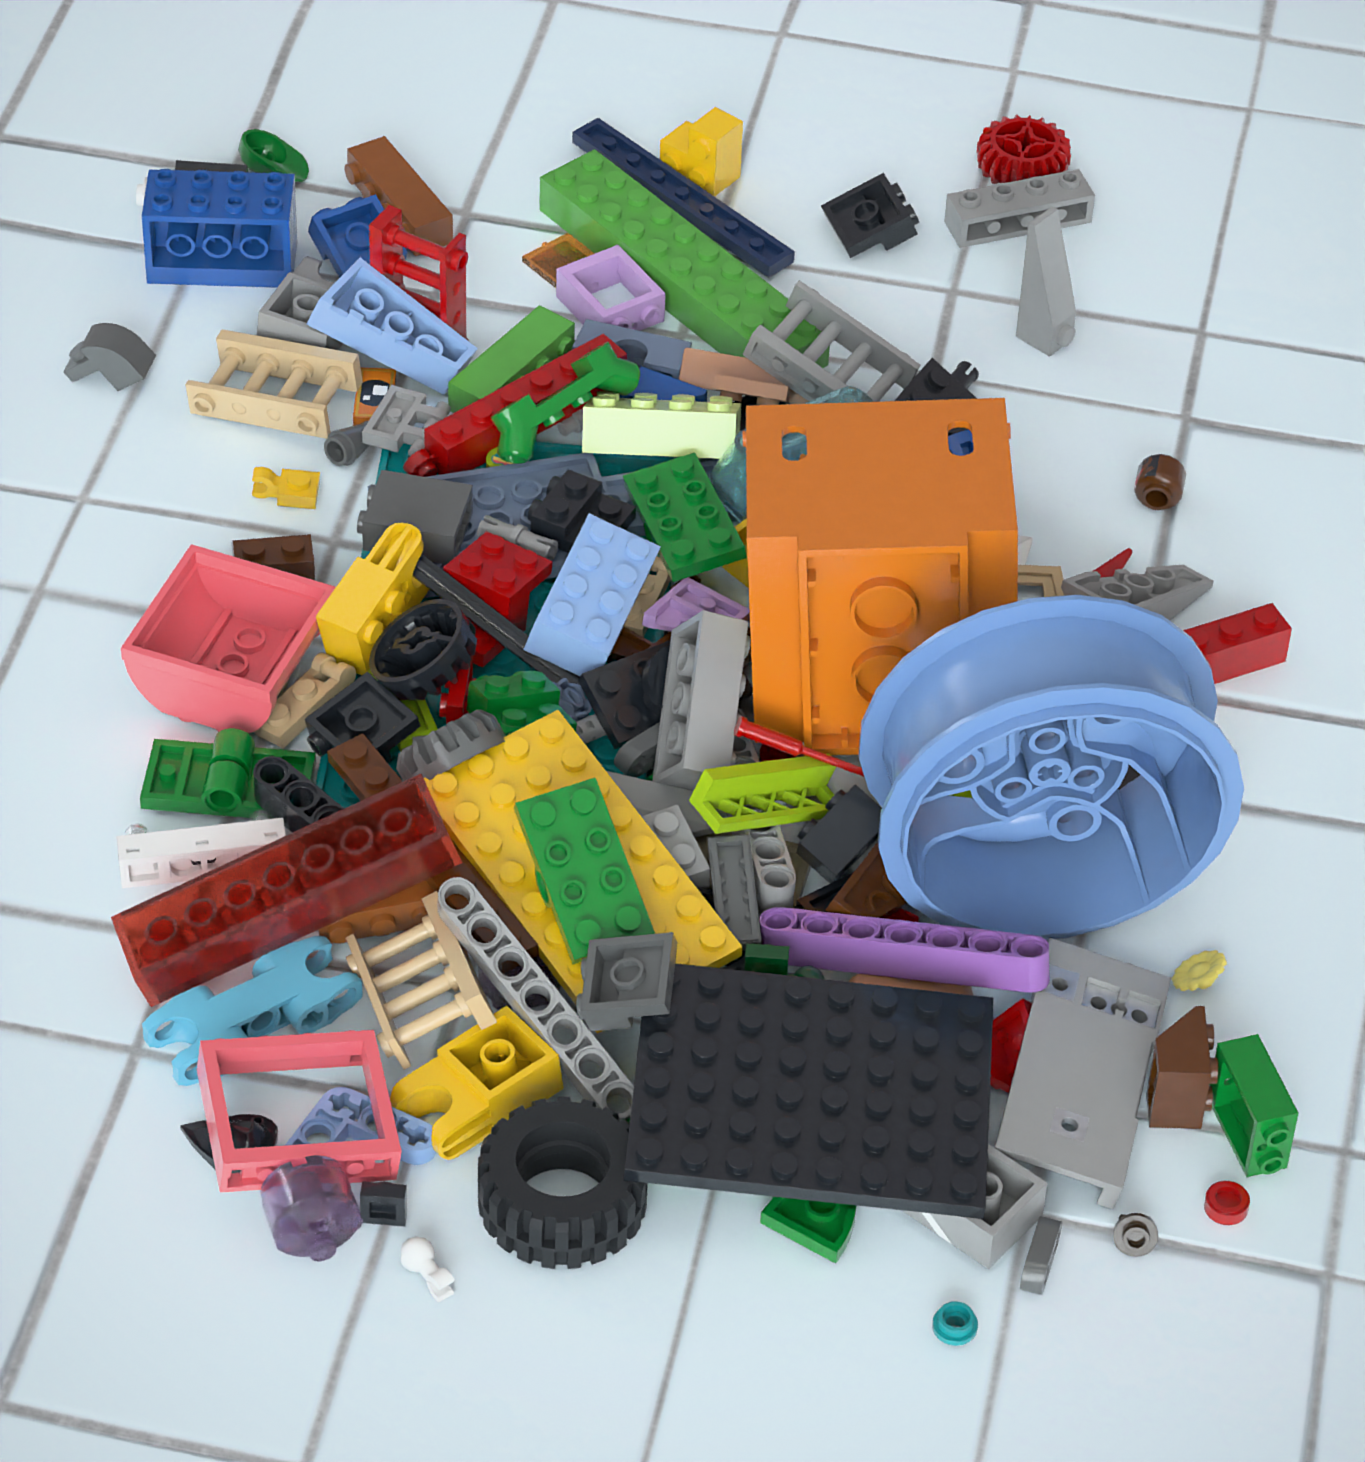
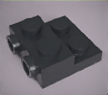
M884 172L821 205L824 215L850 258L879 243H882L887 251L918 235L914 225L920 222L911 204L903 205L906 202V198L897 182L891 185Z
M568 469L562 477H552L547 487L546 497L543 501L535 499L532 502L527 518L531 521L530 532L557 541L558 549L569 553L589 513L627 530L636 518V506L602 494L601 481Z
M368 672L305 718L309 732L307 742L318 756L322 757L328 750L364 734L387 763L392 761L389 750L421 727L418 716Z

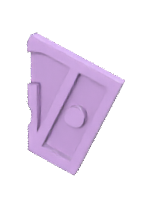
M688 577L682 579L644 612L642 625L647 628L672 632V629L703 610L750 622V609Z

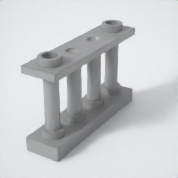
M800 280L795 284L786 304V307L791 312L773 332L759 325L752 333L743 353V356L786 386H789L790 389L812 404L879 402L894 383L904 389L915 377L921 366L908 354L894 347ZM805 319L822 332L802 354L786 343L785 340ZM835 340L852 352V354L832 375L815 362ZM865 361L882 373V375L863 397L846 385V383Z

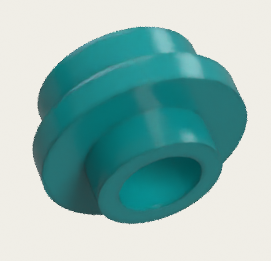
M952 1301L944 1304L935 1313L932 1329L940 1341L954 1346L964 1345L972 1341L976 1336L978 1320L973 1310L967 1304Z

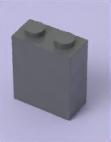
M381 470L376 485L371 484L369 487L367 510H361L358 516L357 533L362 534L363 550L371 552L385 530L392 524L408 523L417 527L421 533L424 544L422 554L432 562L448 564L459 554L473 514V485Z

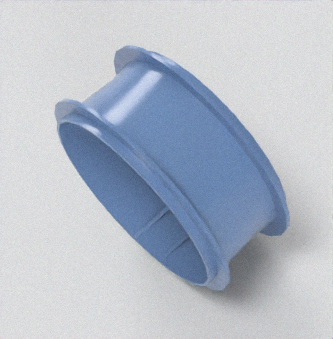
M1084 595L1029 598L982 610L938 631L904 656L875 690L861 721L858 756L868 790L882 807L878 847L889 881L906 902L940 925L1030 934L1044 939L1069 938L1120 924L1156 908L1193 883L1221 853L1239 820L1244 784L1237 752L1218 724L1214 722L1218 699L1210 664L1192 637L1164 616L1126 601ZM1128 765H1130L1140 776L1119 790L1117 788L1121 785L1128 771ZM970 790L973 798L948 795Z

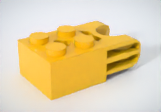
M394 523L389 526L366 559L356 558L316 615L326 654L334 657L336 663L344 662L353 666L359 675L365 674L370 669V653L383 630L400 614L420 604L429 591L426 586L413 577V571L424 548L422 536L417 527L408 523Z
M507 1005L494 1013L497 1023L483 1030L476 1024L437 1049V1057L403 1077L392 1089L390 1096L391 1107L416 1118L430 1113H445L432 1126L431 1136L433 1150L444 1159L451 1160L459 1157L482 1142L486 1136L491 1134V1128L500 1119L505 1118L509 1120V1112L522 1105L525 1109L532 1106L533 1101L544 1098L547 1100L564 1089L559 1055Z

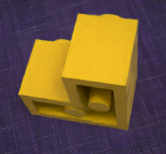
M714 107L696 122L685 121L661 139L660 160L715 197L740 178L743 121Z

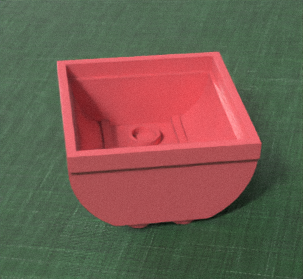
M191 544L122 645L121 657L136 688L161 712L178 717L184 722H195L214 728L218 732L228 728H235L249 734L261 728L268 720L275 708L277 696L314 638L320 635L316 615L336 587Z

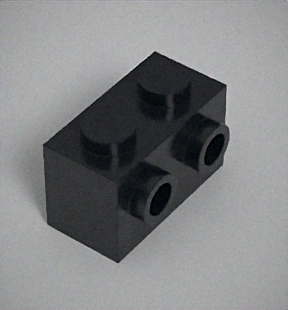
M856 784L847 793L842 789L839 790L825 806L829 812L819 822L814 818L811 819L797 835L801 841L798 844L796 853L829 883L840 879L878 839L882 807Z

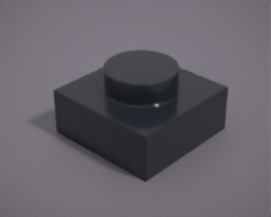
M362 1181L360 1191L361 1223L405 1227L407 1219V1185L393 1184L385 1181Z

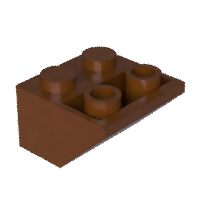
M1195 1006L1155 1040L1146 1092L1149 1128L1201 1129L1204 1111L1212 1110L1213 1092L1210 1084L1217 1083L1218 1061L1216 1057H1210L1209 1050L1214 1048V1025L1206 1023L1205 1006Z

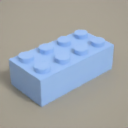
M589 513L533 625L523 650L578 676L604 666L649 575L661 546Z

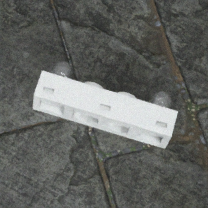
M262 809L254 811L247 822L149 832L144 825L135 823L128 826L124 835L116 836L122 889L288 870V851L283 818L273 819L268 811Z

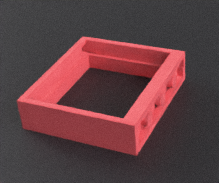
M349 1030L345 1032L303 1033L298 1035L233 1039L219 1038L200 1041L197 1074L220 1193L361 1183L362 1181L397 1180L402 1151L374 1030ZM348 1066L363 1067L378 1139L234 1149L220 1075ZM383 1160L384 1163H375V1161ZM232 1170H240V1173L231 1172Z

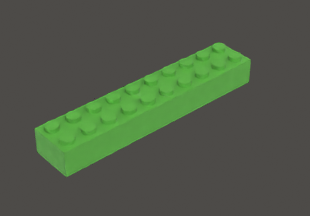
M594 149L540 176L539 210L594 254L619 245L665 292V310L719 353L745 357L743 356L744 350L752 333L759 325L773 332L791 312L786 307L788 302L786 296ZM803 319L785 342L803 354L822 331ZM830 346L815 362L822 368L829 364Z

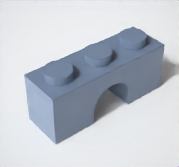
M586 319L572 346L573 350L604 333L627 353V360L635 362L639 368L642 366L679 380L684 349L692 348V342Z

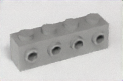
M1079 169L1031 177L1029 179L947 194L944 222L959 248L1027 235L1028 223L1051 206L1058 209L1061 228L1092 223L1095 194Z

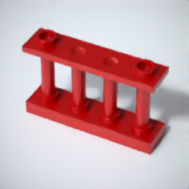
M388 205L369 225L370 265L469 341L466 330V265L468 262L466 235L459 232L446 247L440 246L405 232L402 226V210ZM403 247L440 261V274L406 261L403 256ZM403 276L440 290V302L407 290L403 284Z

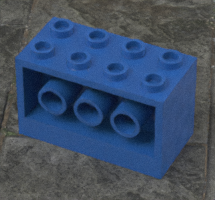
M149 169L142 210L147 284L277 288L289 272L293 273L295 268L298 242L295 174Z

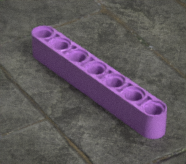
M785 907L768 909L759 917L761 945L789 946V966H813L824 970L1018 992L1042 991L1050 983L1049 943L1046 939L1036 935Z

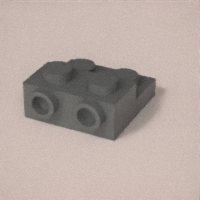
M673 932L589 940L587 958H583L581 962V974L584 981L583 993L577 995L576 1007L579 1018L585 1020L590 1031L632 1028L633 1017L670 1014L678 944Z

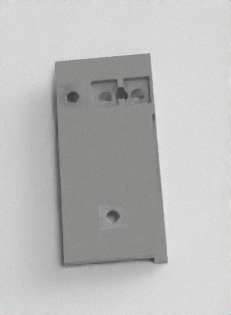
M1049 938L1050 983L1042 991L1032 992L1030 1000L1032 1005L994 1148L1008 1157L1103 1188L1097 1204L1114 1209L1123 1190L1139 1121V1119H1136L1150 1056L1159 1034L1171 977ZM1069 1123L1075 1127L1076 1131H1067L1061 1124Z

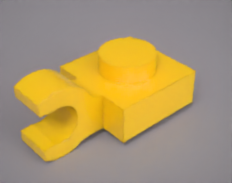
M254 468L252 481L254 482L253 497L277 498V506L316 509L320 472L282 469L281 476H278L269 468Z

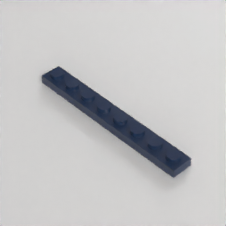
M596 118L572 132L573 144L586 153L594 149L701 232L769 278L794 263V250L600 118Z

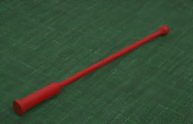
M740 716L736 723L734 736H743L794 756L803 754L864 777L862 767L805 747L801 740L750 722L743 716Z

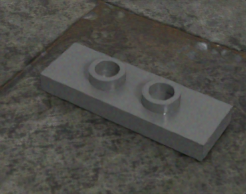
M750 834L708 837L714 911L742 945V951H746V943L761 944Z

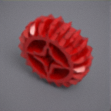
M1016 114L1013 119L1003 116L1000 122L991 121L990 127L983 129V133L977 142L978 168L982 169L984 177H991L992 184L1008 183L1031 177L1061 173L1068 170V165L1071 162L1070 139L1065 137V131L1057 129L1056 123L1047 124L1044 118L1036 120L1032 119L1031 115L1027 118H1021Z

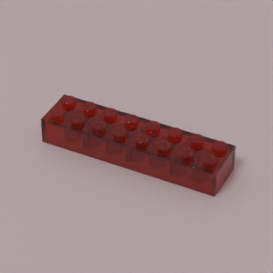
M421 773L112 916L111 920L133 979L149 1005L153 1007L463 862Z

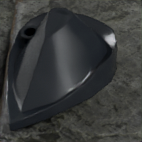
M256 1114L228 1116L234 1149L276 1146L278 1127L273 1120ZM206 1120L180 1125V1129L189 1143L215 1169ZM232 1170L231 1173H240V1170Z

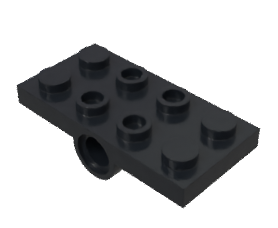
M670 641L582 673L579 677L578 682L614 750L622 747L632 738L660 722L661 716L656 711L648 709L644 703L642 675L647 661L658 650L669 646ZM743 670L742 674L746 677V684L739 701L749 698L753 693V687Z

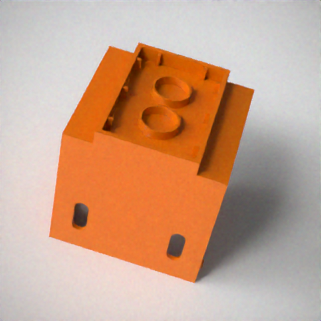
M1005 398L746 406V431H742L743 447H746L747 556L755 724L804 742L805 747L824 754L858 755L861 721L875 690L904 656L935 633L982 610L1018 601V526L1009 445L1011 427L1010 423H1007ZM953 428H966L972 433L973 452L963 456L952 454L949 451L948 431ZM801 433L806 436L807 455L805 458L791 461L782 456V438L784 435Z

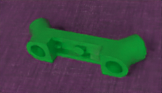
M609 342L588 352L570 364L578 378L537 405H535L528 394L513 401L490 417L500 432L497 454L506 462L514 464L526 463L533 457L538 425L543 422L545 427L565 416L562 409L569 404L576 408L593 397L590 392L593 388L619 393V395L623 396L630 394L639 383L640 370L635 362L618 358Z

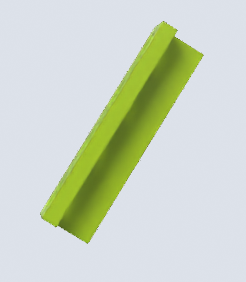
M809 756L708 768L704 769L689 801L715 834L805 822L813 818L819 820L829 812L825 806L834 794L827 784L836 767ZM817 796V798L822 802V804H819L805 797ZM780 800L796 808L790 809L786 806L776 803L775 801ZM743 805H751L765 812L758 813ZM716 809L731 814L734 817L722 818Z

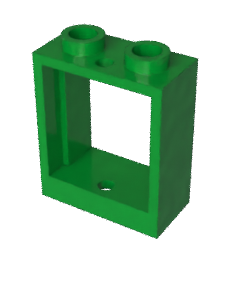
M1258 1034L1217 1043L1215 1057L1218 1061V1078L1216 1084H1210L1213 1092L1212 1109L1246 1178L1260 1174H1273L1287 1168L1299 1112Z

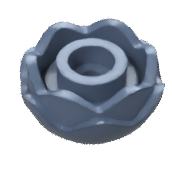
M563 678L557 683L553 682L560 689L559 706L575 722L590 716L589 713L592 707L588 699L585 698L584 691L579 684L569 683L567 678Z

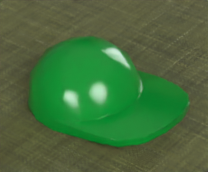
M259 129L247 130L242 134L238 151L241 161L244 165L248 166L249 170L255 173L278 172L295 174V181L301 183L307 179L309 168L304 156L278 136Z

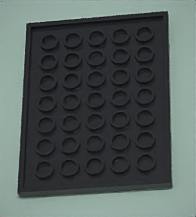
M675 963L670 1014L641 1016L624 1181L983 1219L986 1209L994 998Z

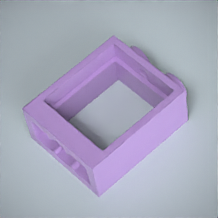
M619 245L557 268L556 297L582 324H584L586 319L641 331L664 321L665 292ZM621 282L635 297L605 309L592 293Z

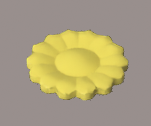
M1205 950L1199 954L1192 955L1189 959L1182 961L1181 965L1174 970L1175 974L1171 978L1173 985L1176 989L1180 988L1181 991L1188 989L1194 991L1197 988L1206 989L1214 983L1219 974L1224 972V966L1227 965L1224 954L1218 953L1217 950Z

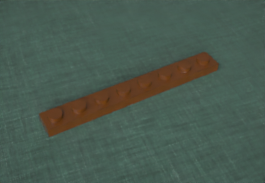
M364 734L356 736L327 751L328 760L332 767L434 891L439 892L441 885L451 878L461 877L467 879L475 886L530 957L533 959L539 955L538 943ZM452 894L445 900L446 904L455 910L463 909L469 904L467 898L461 894ZM479 927L472 932L473 938L480 943L491 942L496 937L494 932L486 927ZM507 960L502 962L498 968L504 974L516 968L519 964L515 961Z

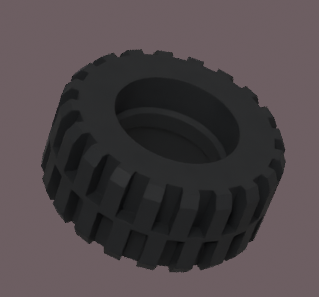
M558 1097L557 1101L547 1102L546 1098L535 1100L529 1108L525 1109L522 1105L509 1112V1120L505 1118L500 1119L491 1128V1134L484 1138L480 1147V1157H478L479 1215L483 1218V1226L488 1234L493 1238L497 1237V1244L506 1252L511 1253L514 1250L517 1252L518 1259L529 1264L533 1260L541 1262V1267L555 1269V1265H567L568 1269L581 1268V1263L590 1261L593 1265L605 1260L606 1253L609 1251L613 1255L618 1253L627 1245V1239L630 1240L637 1234L647 1208L648 1183L624 1181L630 1123L625 1119L619 1122V1114L606 1106L601 1110L596 1107L594 1101L582 1099L581 1103L572 1102L570 1097ZM569 1169L582 1172L592 1177L599 1184L591 1190L578 1195L554 1196L534 1189L527 1181L545 1171Z

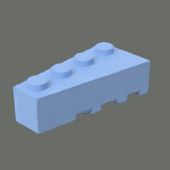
M361 257L319 299L306 323L310 327L443 395L448 391V382L469 365L478 349Z

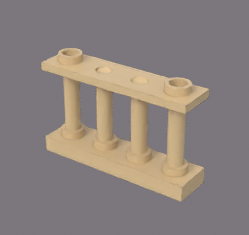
M222 329L216 337L220 359L219 368L209 383L188 380L185 386L190 413L327 439L331 433L327 405L337 389L357 392L363 381L359 354ZM235 370L253 373L242 390L225 387V384ZM269 376L287 379L277 396L259 393ZM303 382L321 385L312 402L293 399Z
M437 891L422 898L428 915L422 917L423 922L365 952L354 934L345 937L352 953L346 956L347 963L352 973H356L359 978H362L383 1031L376 1035L379 1044L387 1058L393 1055L396 1056L403 1070L411 1067L403 1045L462 1015L465 1018L473 1015L481 1030L497 1023L466 949L438 914ZM430 937L433 941L437 938L439 939L432 943L433 948L377 977L375 976L373 966ZM440 963L443 966L450 965L443 969L444 973L386 1003L383 992ZM450 989H453L454 992L461 991L454 995L455 1000L398 1029L396 1028L393 1019Z

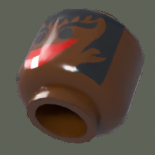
M1156 454L1145 458L1138 466L1134 492L1137 499L1152 510H1165L1176 506L1182 499L1186 480V471L1183 464L1178 459L1165 454Z

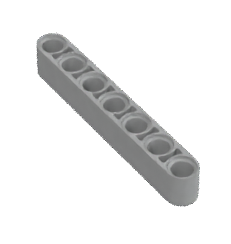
M738 708L737 713H739L740 716L745 717L742 710ZM735 736L732 751L736 755L735 765L759 762L753 740L743 736ZM743 805L758 813L765 812L751 805ZM726 813L727 817H734L733 815ZM780 825L733 831L732 835L750 834L758 914L761 915L764 911L775 907L793 908L796 874Z
M461 877L445 881L439 889L437 910L442 921L520 1019L559 1055L561 1070L582 1097L586 1100L594 1101L596 1107L603 1110L605 1106L609 1108L606 1104V1100L609 1097L621 1095L628 1100L630 1108L623 1113H617L619 1114L618 1121L629 1119L631 1117L634 1085L475 886L467 879ZM452 894H461L467 898L469 904L463 909L455 910L450 908L445 900ZM479 927H486L491 929L496 937L491 942L480 943L473 938L472 932ZM512 960L521 966L522 972L515 977H508L500 972L498 966L504 961ZM532 994H540L547 998L549 1005L543 1010L535 1011L527 1006L525 999ZM565 1027L574 1032L576 1039L570 1044L563 1045L554 1040L552 1033L558 1028ZM586 1061H593L601 1066L603 1073L597 1078L590 1079L581 1074L579 1066Z

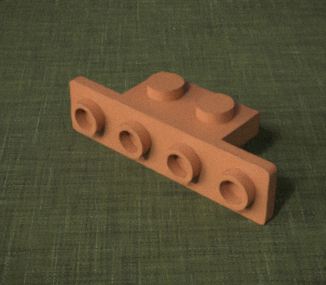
M693 348L684 349L679 376L681 381L703 389L720 391V396L732 397L733 401L737 402L742 401L743 395L757 398L756 405H779V402L812 404L748 358Z

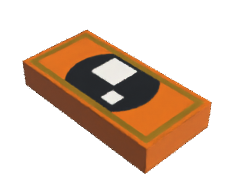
M361 367L363 383L355 396L353 426L370 420L390 386H396V370Z

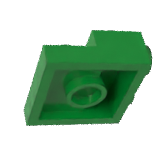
M517 671L512 676L507 677L483 675L469 683L466 710L470 714L477 709H481L494 715L506 736L556 710L561 712L575 732L577 728V723L559 706L560 689L542 672Z

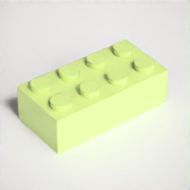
M599 391L597 396L588 400L583 407L582 453L680 457L695 452L698 458L735 459L740 447L741 403H732L733 398L727 396L710 397V402H696L695 396L685 394L672 395V400H657V394L635 393L634 398L628 399L619 398V393Z

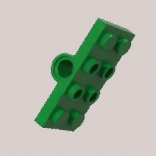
M695 452L623 475L625 489L633 505L636 506V510L643 522L646 538L648 541L661 546L658 554L673 582L747 558L745 546Z
M228 728L218 732L215 736L214 744L154 738L141 790L140 806L141 809L253 819H274L255 801L253 771L256 763L265 757H280L313 782L316 752L255 747L253 738L247 732L235 728Z
M596 778L515 803L514 811L536 866L535 877L539 892L545 905L548 908L551 907L572 964L582 962L583 958H587L589 940L655 934Z

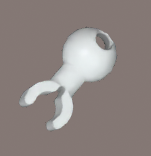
M417 1236L407 1239L401 1247L400 1260L402 1265L409 1271L422 1274L426 1279L430 1293L437 1302L452 1296L454 1291L448 1284L454 1282L455 1279L446 1268H439L435 1263V1251L431 1242L426 1238Z

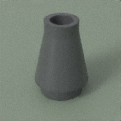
M368 421L332 431L324 442V451L327 458L337 466L351 465L370 446L362 443V431Z

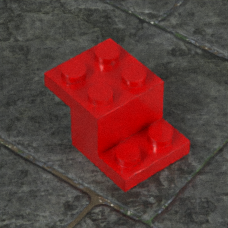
M486 531L446 564L443 570L524 632L526 630L530 592L551 575L553 561L511 543L501 536ZM472 622L476 628L475 637L477 638L473 663L483 668L505 647Z

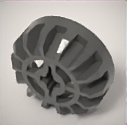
M477 709L470 714L467 713L459 719L447 723L436 731L430 732L429 735L416 740L412 745L404 748L402 752L398 753L396 770L405 785L413 794H416L417 781L425 777L431 780L437 774H442L458 764L505 742L504 737L506 735L494 715Z

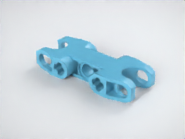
M313 936L297 942L286 943L267 952L256 961L252 969L254 978L215 996L207 986H197L174 996L142 1023L143 1039L149 1047L161 1048L175 1042L192 1044L179 1052L171 1063L173 1078L178 1085H193L199 1083L197 1066L189 1071L186 1070L191 1064L198 1062L201 1040L267 1036L289 1024L300 1034L315 1032L331 1024L363 997L362 980L356 973L350 972L331 978L315 976L333 960L331 953L332 944L325 936ZM319 950L314 957L306 960L311 953ZM349 989L345 995L338 999H334L343 991ZM172 1021L169 1025L156 1032L163 1023Z

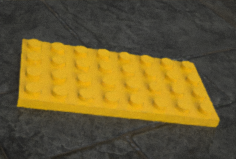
M559 710L505 736V742L458 764L442 774H437L433 779L429 780L425 777L416 782V792L460 851L538 943L539 957L575 1005L577 995L583 993L584 981L581 974V962L572 964L551 907L548 908L541 897L535 877L536 866L514 811V805L516 802L592 778L597 780L655 934L674 933L678 942L675 963L720 968L742 956V945Z

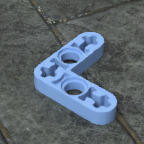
M335 1087L328 1090L286 1145L311 1144L306 1139L314 1133L328 1135L330 1137L328 1142H342L348 1137L354 1140L378 1139L377 1132L367 1127L370 1122L374 1121L369 1096L347 1087ZM392 1107L402 1151L400 1160L412 1165H422L432 1160L436 1154L431 1141L432 1125ZM310 1186L291 1187L283 1189L291 1192H298L305 1190Z

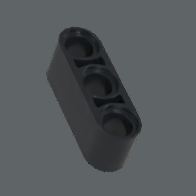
M269 756L259 760L253 771L254 797L257 804L273 818H283L284 826L322 857L336 858L345 854L350 844V818L348 812L286 760L276 756Z

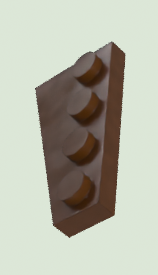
M878 842L834 897L826 911L886 919L908 905L887 877Z

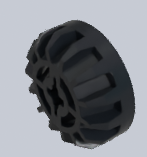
M433 599L417 604L400 614L383 630L370 653V671L378 682L399 700L424 701L427 693L438 696L442 694L441 686L448 681H451L454 685L458 682L456 674L459 670H468L470 668L471 656L476 653V628L461 608L451 600Z

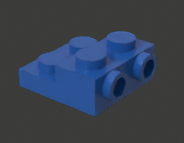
M376 194L367 198H354L347 202L346 205L335 209H322L311 217L308 233L322 259L330 260L339 278L360 257L370 264L369 225L384 210ZM403 247V256L406 260L408 252L406 248Z

